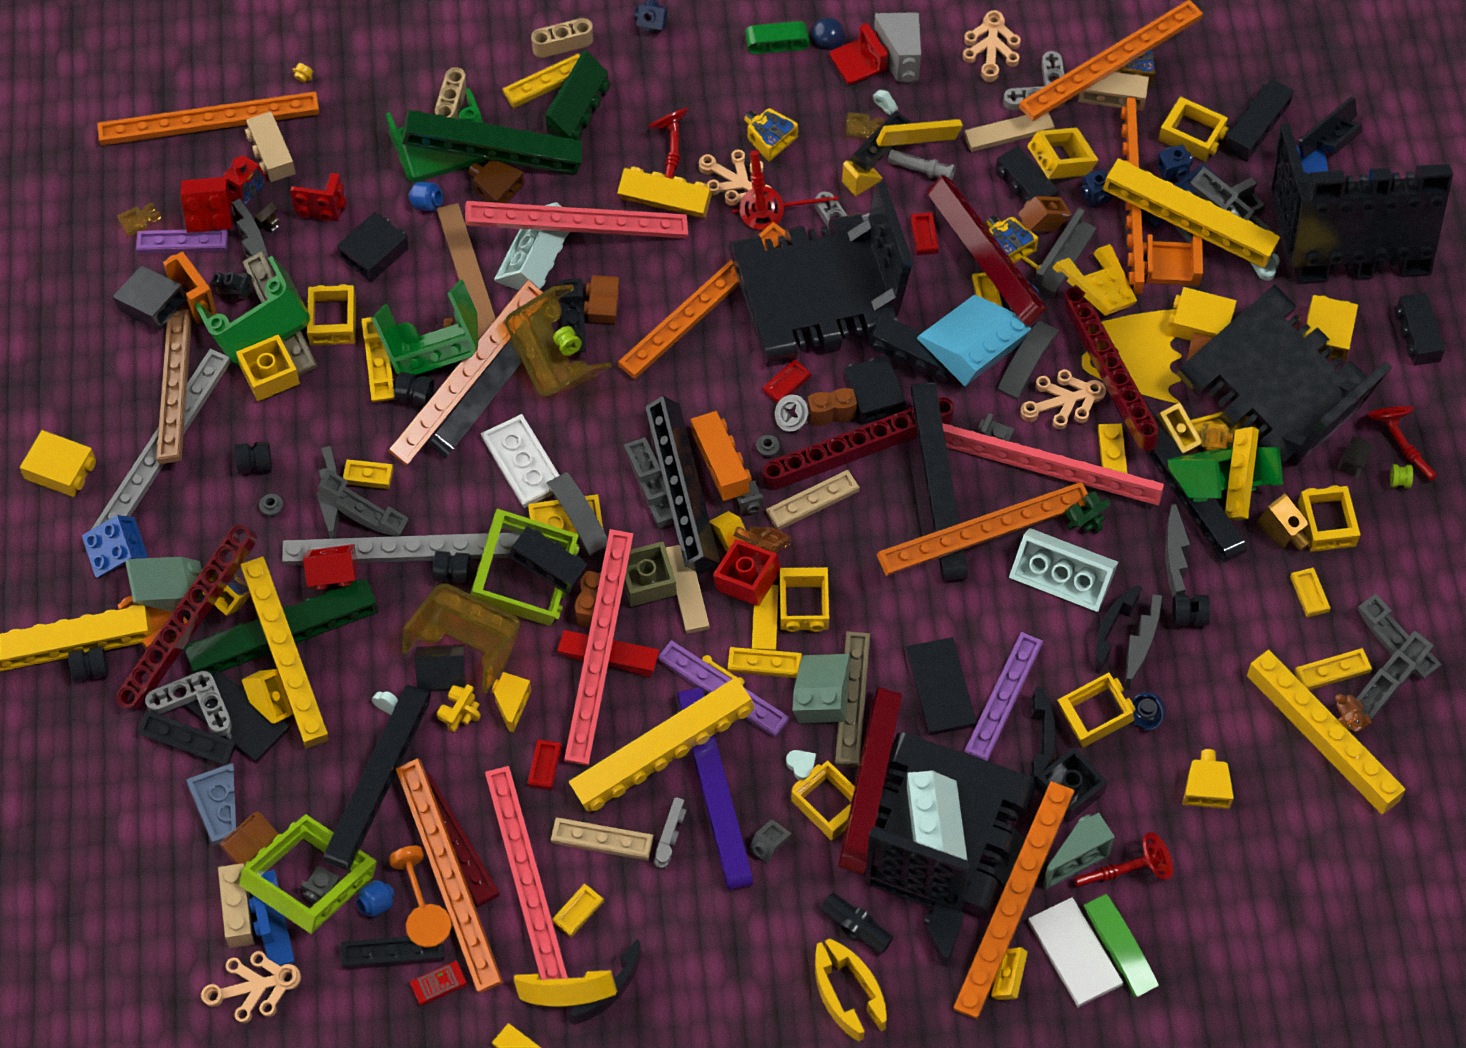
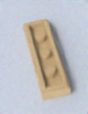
M1049 113L1044 114L1033 122L1027 115L964 130V136L970 151L974 152L1033 137L1037 131L1054 130V124Z
M846 470L767 508L766 513L777 531L859 492L860 487L849 470Z
M680 545L666 547L676 579L677 599L686 634L709 630V622L696 571L685 567Z
M556 817L551 843L649 861L654 837L651 834Z

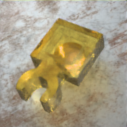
M848 112L846 116V136L868 138L870 133L873 134L878 129L877 126H881L884 123V119L875 118L870 120L869 114Z
M148 203L141 211L136 206L117 215V218L126 235L130 236L137 233V231L148 228V221L155 222L159 220L160 214L158 211L150 213L156 209L154 203Z
M1205 423L1202 428L1201 447L1226 449V446L1233 447V435L1237 429L1227 430V425Z

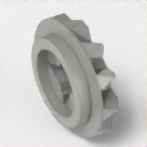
M797 395L783 397L775 409V420L778 426L789 432L801 430V427L808 423L807 416L810 414L807 407L808 403ZM787 409L795 410L798 417H791Z

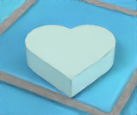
M878 90L873 95L875 103L888 115L898 111V107L888 91Z
M1273 253L1265 269L1252 262L1251 264L1260 279L1269 281L1274 278L1280 259L1278 255Z
M387 691L376 692L371 699L376 707L389 715H392L398 699Z
M793 750L787 754L786 765L790 770L794 771L796 779L804 781L810 776V772L814 768L816 754Z

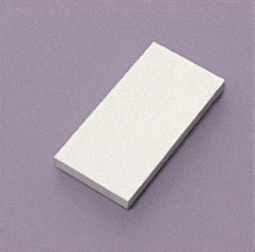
M522 414L481 433V438L523 508L528 507V504L536 503L553 495L546 482L560 475Z
M1073 897L1028 918L1029 925L1077 1007L1123 985V981Z

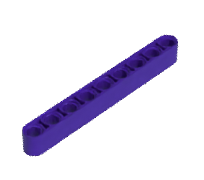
M702 687L677 692L680 710H684L704 697ZM712 735L706 743L693 747L691 752L728 890H734L753 885V878L715 735Z

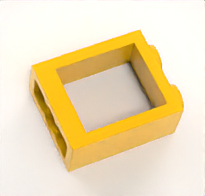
M1180 97L1163 123L1158 141L1175 147L1184 145L1186 151L1190 152L1192 156L1206 162L1210 154L1214 156L1219 146L1218 141L1220 139L1223 140L1229 128L1226 127L1228 118ZM1183 116L1214 129L1207 143L1176 129Z
M1078 128L1037 131L1027 146L1048 179L1085 176L1092 171L1099 161ZM1052 146H1063L1071 159H1059Z
M341 284L338 286L318 285L316 287H308L310 321L307 325L309 344H355L356 294L354 285ZM348 301L347 324L315 325V302Z
M1334 485L1325 489L1309 488L1301 491L1298 506L1300 513L1308 522L1304 530L1306 537L1311 542L1308 545L1310 552L1356 547L1360 538V531L1348 486L1340 487ZM1341 501L1348 528L1318 532L1311 504Z
M828 567L780 568L781 630L797 632L799 630L820 632L829 629ZM786 587H821L822 616H787Z
M1110 673L1058 699L1059 708L1082 748L1134 721L1133 712L1136 711L1130 698H1124L1121 693L1124 689L1118 678L1113 679ZM1109 689L1123 714L1087 732L1073 707Z
M827 760L823 765L818 764L815 766L808 778L804 781L799 780L792 787L791 801L833 841L846 829L851 804L828 822L804 797L827 778L845 797L852 801L855 786Z

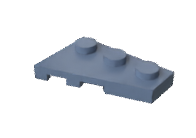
M233 763L186 779L187 786L213 846L219 844L228 834L236 829Z

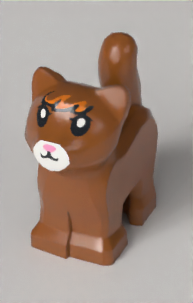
M1336 695V705L1342 715L1338 721L1345 728L1354 731V733H1359L1372 724L1369 715L1362 712L1364 706L1360 700L1352 695Z

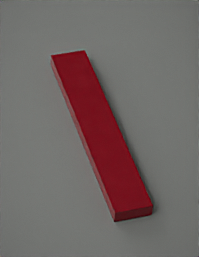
M429 773L427 774L429 784L471 897L476 906L480 907L499 897L500 893Z

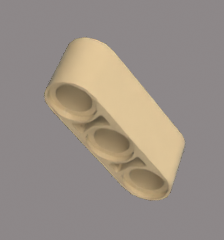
M582 18L535 30L531 35L534 55L541 58L591 45L593 42L591 21Z
M451 68L446 72L435 107V115L440 114L458 119L466 93L465 89H467L465 73L461 68Z

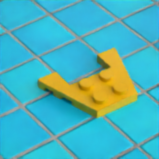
M1110 244L1098 248L1093 253L1104 267L1103 270L1083 276L1070 258L1058 261L1052 267L1057 273L1062 271L1069 278L1067 282L1073 287L1078 286L1086 293L1084 297L1105 316L1131 307L1137 301Z

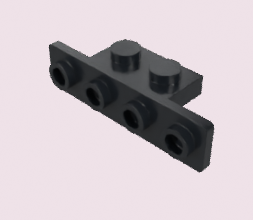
M1350 97L1299 139L1301 158L1306 159L1317 149L1336 154L1362 132V124L1352 122L1357 116L1356 98Z

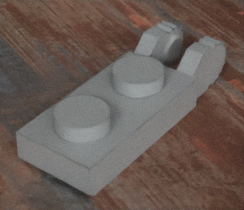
M674 798L655 854L654 863L656 868L665 869L669 865L668 862H670L672 854L670 845L675 846L679 834L675 829L677 823H683L686 809H683V799Z

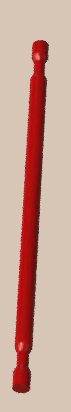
M833 196L831 198L825 197L794 202H786L784 203V207L821 203L831 200L837 201L838 196ZM732 209V214L740 212V209Z

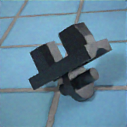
M215 272L210 285L217 288L215 294L220 297L246 299L251 291L248 281L251 280L252 275L248 273Z

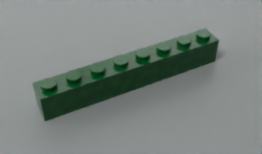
M408 110L404 121L403 145L577 175L582 162V141L572 138L512 129L506 126L501 127L484 122L479 123L462 118L446 117L440 114H429L418 110Z
M367 579L355 580L351 585L339 589H331L321 596L310 597L297 605L282 608L295 644L379 613ZM259 618L249 623H240L235 628L225 632H216L209 638L195 640L184 647L194 674L206 671L213 675L217 670L223 672L271 654Z

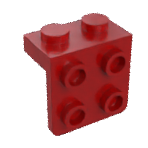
M868 23L860 25L858 40L830 51V58L847 84L856 83L887 70L888 49L880 43L877 32L874 29L872 30Z
M330 174L325 191L294 186L290 190L295 214L303 218L313 217L324 221H339L342 209L345 210L347 206V196H344V184L341 183L340 174Z

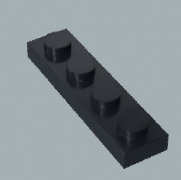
M895 111L853 154L851 161L869 173L894 147V145L878 146L876 139L883 126L912 124L913 122L898 111Z
M146 710L137 732L224 765L230 764L238 744Z
M409 936L341 942L342 969L444 961V942L436 947L429 948L416 945L410 940Z

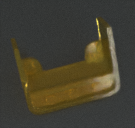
M573 284L553 286L509 313L506 318V328L536 391L542 396H551L585 383L612 367L610 362L589 366L585 361L579 360L570 364L567 356L561 353L560 346H557L553 341L555 331L551 324L561 316V306L557 299L575 289Z
M440 584L433 589L403 628L402 653L407 654L418 638L433 643L439 641L446 633L485 652L482 657V692L486 693L506 666L519 633L520 621L516 616L452 585Z

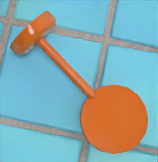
M407 846L393 852L388 859L392 868L397 870L407 869L419 905L408 916L406 922L407 934L410 940L418 946L425 948L436 947L449 936L452 928L451 918L442 907L434 904L425 905L413 869L414 866L423 860L424 853L420 846Z

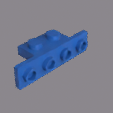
M274 870L267 871L261 875V877L278 887ZM253 895V898L249 899L252 914H257L258 921L253 922L256 936H261L263 939L267 959L279 966L293 964L295 961L285 916Z

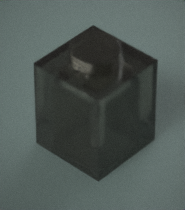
M1353 436L1341 457L1338 469L1359 479L1371 457L1374 446L1364 439H1358Z

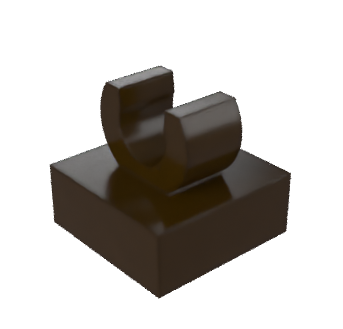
M272 202L255 216L254 221L259 230L264 225L271 232L279 227L280 220L275 216L278 208Z

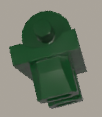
M1092 491L1081 498L1088 509L1083 511L1079 503H1075L1065 509L1070 520L1066 524L1069 530H1072L1074 527H1081L1085 523L1086 525L1083 527L1085 532L1092 530L1094 533H1099L1103 530L1101 522L1105 520V517L1102 514L1098 517L1096 515L1111 504L1108 499L1101 500L1098 494Z

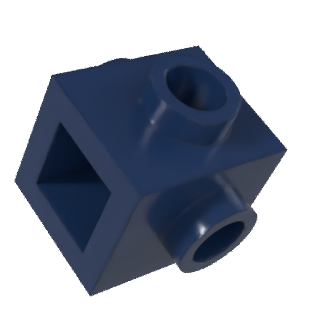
M657 0L642 2L635 10L634 19L637 20V26H642V30L655 32V29L663 30L666 28L669 6L659 5Z
M1184 145L1171 146L1166 150L1159 151L1156 165L1164 181L1176 178L1181 179L1190 173L1193 158L1191 153L1186 151Z
M1104 169L1097 172L1092 171L1083 178L1081 193L1091 208L1111 201L1112 194L1103 190L1106 177L1108 176Z

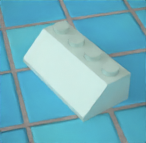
M557 202L552 203V204H549V205H545V206H557V207H562V206H560ZM519 229L494 281L519 290L529 280L538 289L542 288L545 284V278L554 266V260L562 250L563 242L570 232Z
M1029 528L1023 536L1009 578L1098 612L1111 584L1118 562Z
M934 771L908 773L907 794L913 841L967 860L957 782Z

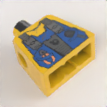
M772 109L765 110L761 115L751 110L744 117V121L749 124L747 128L748 140L769 162L798 137V124Z
M994 215L986 221L990 232L1013 263L1037 251L1038 237L1029 231L1028 228H1025L1016 218L1010 217L1001 222Z
M215 572L212 575V583H214V580H218V572ZM234 575L214 605L226 616L238 611L250 597L247 585Z

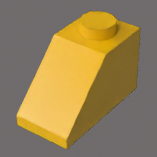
M1180 402L1157 415L1182 453L1203 443Z
M278 669L258 671L242 679L249 703L272 724L293 715Z
M503 672L500 680H495L492 693H494L495 703L508 730L514 733L531 694L530 680Z

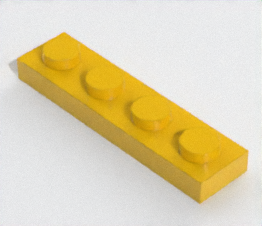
M1254 427L1235 430L1225 507V513L1231 521L1248 519L1259 433V429Z

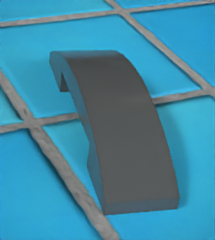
M1038 321L1013 357L997 391L1018 400L1026 388L1031 374L1045 351L1052 345L1059 330Z
M327 469L317 488L332 505L346 516L370 529L392 536H399L409 519L408 517L390 506L384 511L346 488L345 486L348 481Z
M568 472L546 482L554 498L559 501L576 532L579 534V540L588 555L591 557L605 550L608 538L588 501Z
M1376 593L1358 606L1357 609L1367 626L1392 655L1410 637L1390 615L1392 610ZM1430 652L1413 674L1421 679H1425L1442 664Z

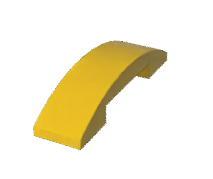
M372 317L363 318L362 327L372 402L394 400L391 361L373 324Z
M826 940L824 948L829 958L838 970L846 965L871 999L867 1005L868 1014L880 1031L885 1030V1002L880 987L871 971L848 948L834 940Z
M817 943L815 974L823 1003L835 1022L848 1035L858 1042L864 1039V1029L854 1009L847 1012L843 1011L827 977V974L832 973V962L823 943Z
M611 970L587 971L584 978L540 980L539 974L515 975L513 978L519 999L537 1005H579L602 1000L617 993Z

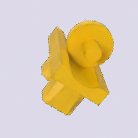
M468 684L465 689L453 685L449 691L448 700L455 702V706L451 708L443 704L437 712L438 719L447 724L448 730L455 733L461 722L468 725L470 720L478 721L481 717V714L477 711L479 703L474 701L475 695L472 693L474 687Z

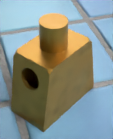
M1285 493L1269 505L1256 522L1283 548L1292 542L1299 551H1302L1311 543L1302 533L1308 525L1307 520Z

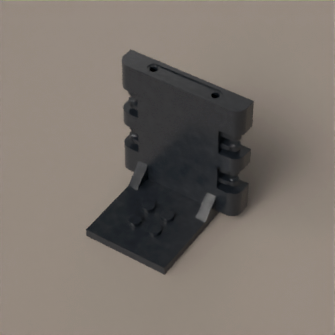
M1290 123L1281 124L1270 192L1291 267L1295 268L1297 282L1328 281L1330 267L1332 271H1338L1340 264H1344L1346 270L1354 269L1356 279H1372L1375 266L1376 268H1382L1384 262L1389 261L1390 267H1396L1398 264L1401 277L1432 275L1453 178L1450 164L1417 165L1415 174L1413 171L1407 172L1403 179L1400 178L1399 172L1391 174L1389 167L1371 168L1369 175L1362 174L1360 180L1356 182L1353 175H1347L1345 179L1342 170L1310 172L1308 174L1303 171Z
M885 182L876 184L869 217L866 221H863L860 213L830 219L828 227H821L823 238L817 239L814 229H808L807 235L805 227L798 226L786 229L785 237L784 235L778 236L780 248L774 249L770 238L764 239V248L759 235L729 242L728 250L766 367L796 360V342L800 350L806 349L805 336L810 337L811 344L814 347L819 346L820 340L823 352L828 353L840 350L842 344L841 336L843 340L849 339L848 326H853L856 336H862L864 331L868 343L874 325L881 314L897 320L896 315H899L913 260Z
M1273 285L1194 354L1179 369L1176 375L1197 396L1215 383L1216 385L1208 394L1213 397L1220 390L1226 394V396L1219 400L1218 405L1223 407L1230 400L1233 401L1219 416L1231 430L1248 416L1249 418L1240 427L1242 429L1249 428L1252 423H1255L1259 427L1258 437L1263 433L1266 434L1257 444V447H1280L1281 466L1290 459L1298 465L1362 407L1392 367L1385 361L1367 377L1350 360L1337 371L1335 368L1344 360L1338 357L1330 364L1325 358L1332 354L1333 349L1331 347H1328L1321 354L1319 353L1330 339L1318 327L1304 338L1303 335L1311 327L1306 324L1297 331L1293 325L1301 318L1298 314L1294 315L1289 321L1286 320L1295 311L1297 306L1276 285Z
M903 732L897 733L891 747L886 775L890 779L902 783V785L884 782L876 822L885 825V828L875 826L871 828L869 833L867 865L863 873L866 875L865 885L932 909L938 903L961 912L965 910L987 918L999 886V882L995 879L998 872L994 868L982 864L981 861L1001 864L1003 858L1009 860L1015 844V837L1012 835L1014 829L1011 825L997 819L1000 817L1009 821H1016L1019 815L1025 817L1036 788V781L1026 774ZM934 771L957 782L967 860L913 841L907 794L908 773Z

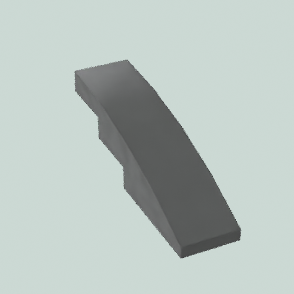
M1205 167L1190 182V186L1202 199L1210 201L1224 210L1231 211L1234 215L1249 220L1265 230H1270V227L1253 215L1255 212L1253 209L1237 198L1239 195Z
M239 198L232 202L235 216L239 220L237 222L239 234L244 239L242 241L244 254L247 258H250L262 251L269 262L261 233L252 215Z
M646 438L624 444L632 470L658 529L674 524L661 468Z
M331 446L321 448L326 465L325 469L319 470L321 480L327 469L337 474ZM320 491L316 492L330 539H337L340 510L332 505Z
M1176 504L1171 505L1165 536V563L1172 599L1173 595L1185 594L1186 589L1182 579L1186 576L1188 566L1184 556H1187L1190 547Z
M1152 595L1149 616L1141 615L1138 636L1130 635L1127 646L1124 689L1131 688L1142 670L1151 649L1160 615L1161 595Z
M1414 630L1402 647L1397 649L1385 666L1379 669L1356 698L1364 706L1362 712L1369 715L1372 720L1419 667L1435 645Z

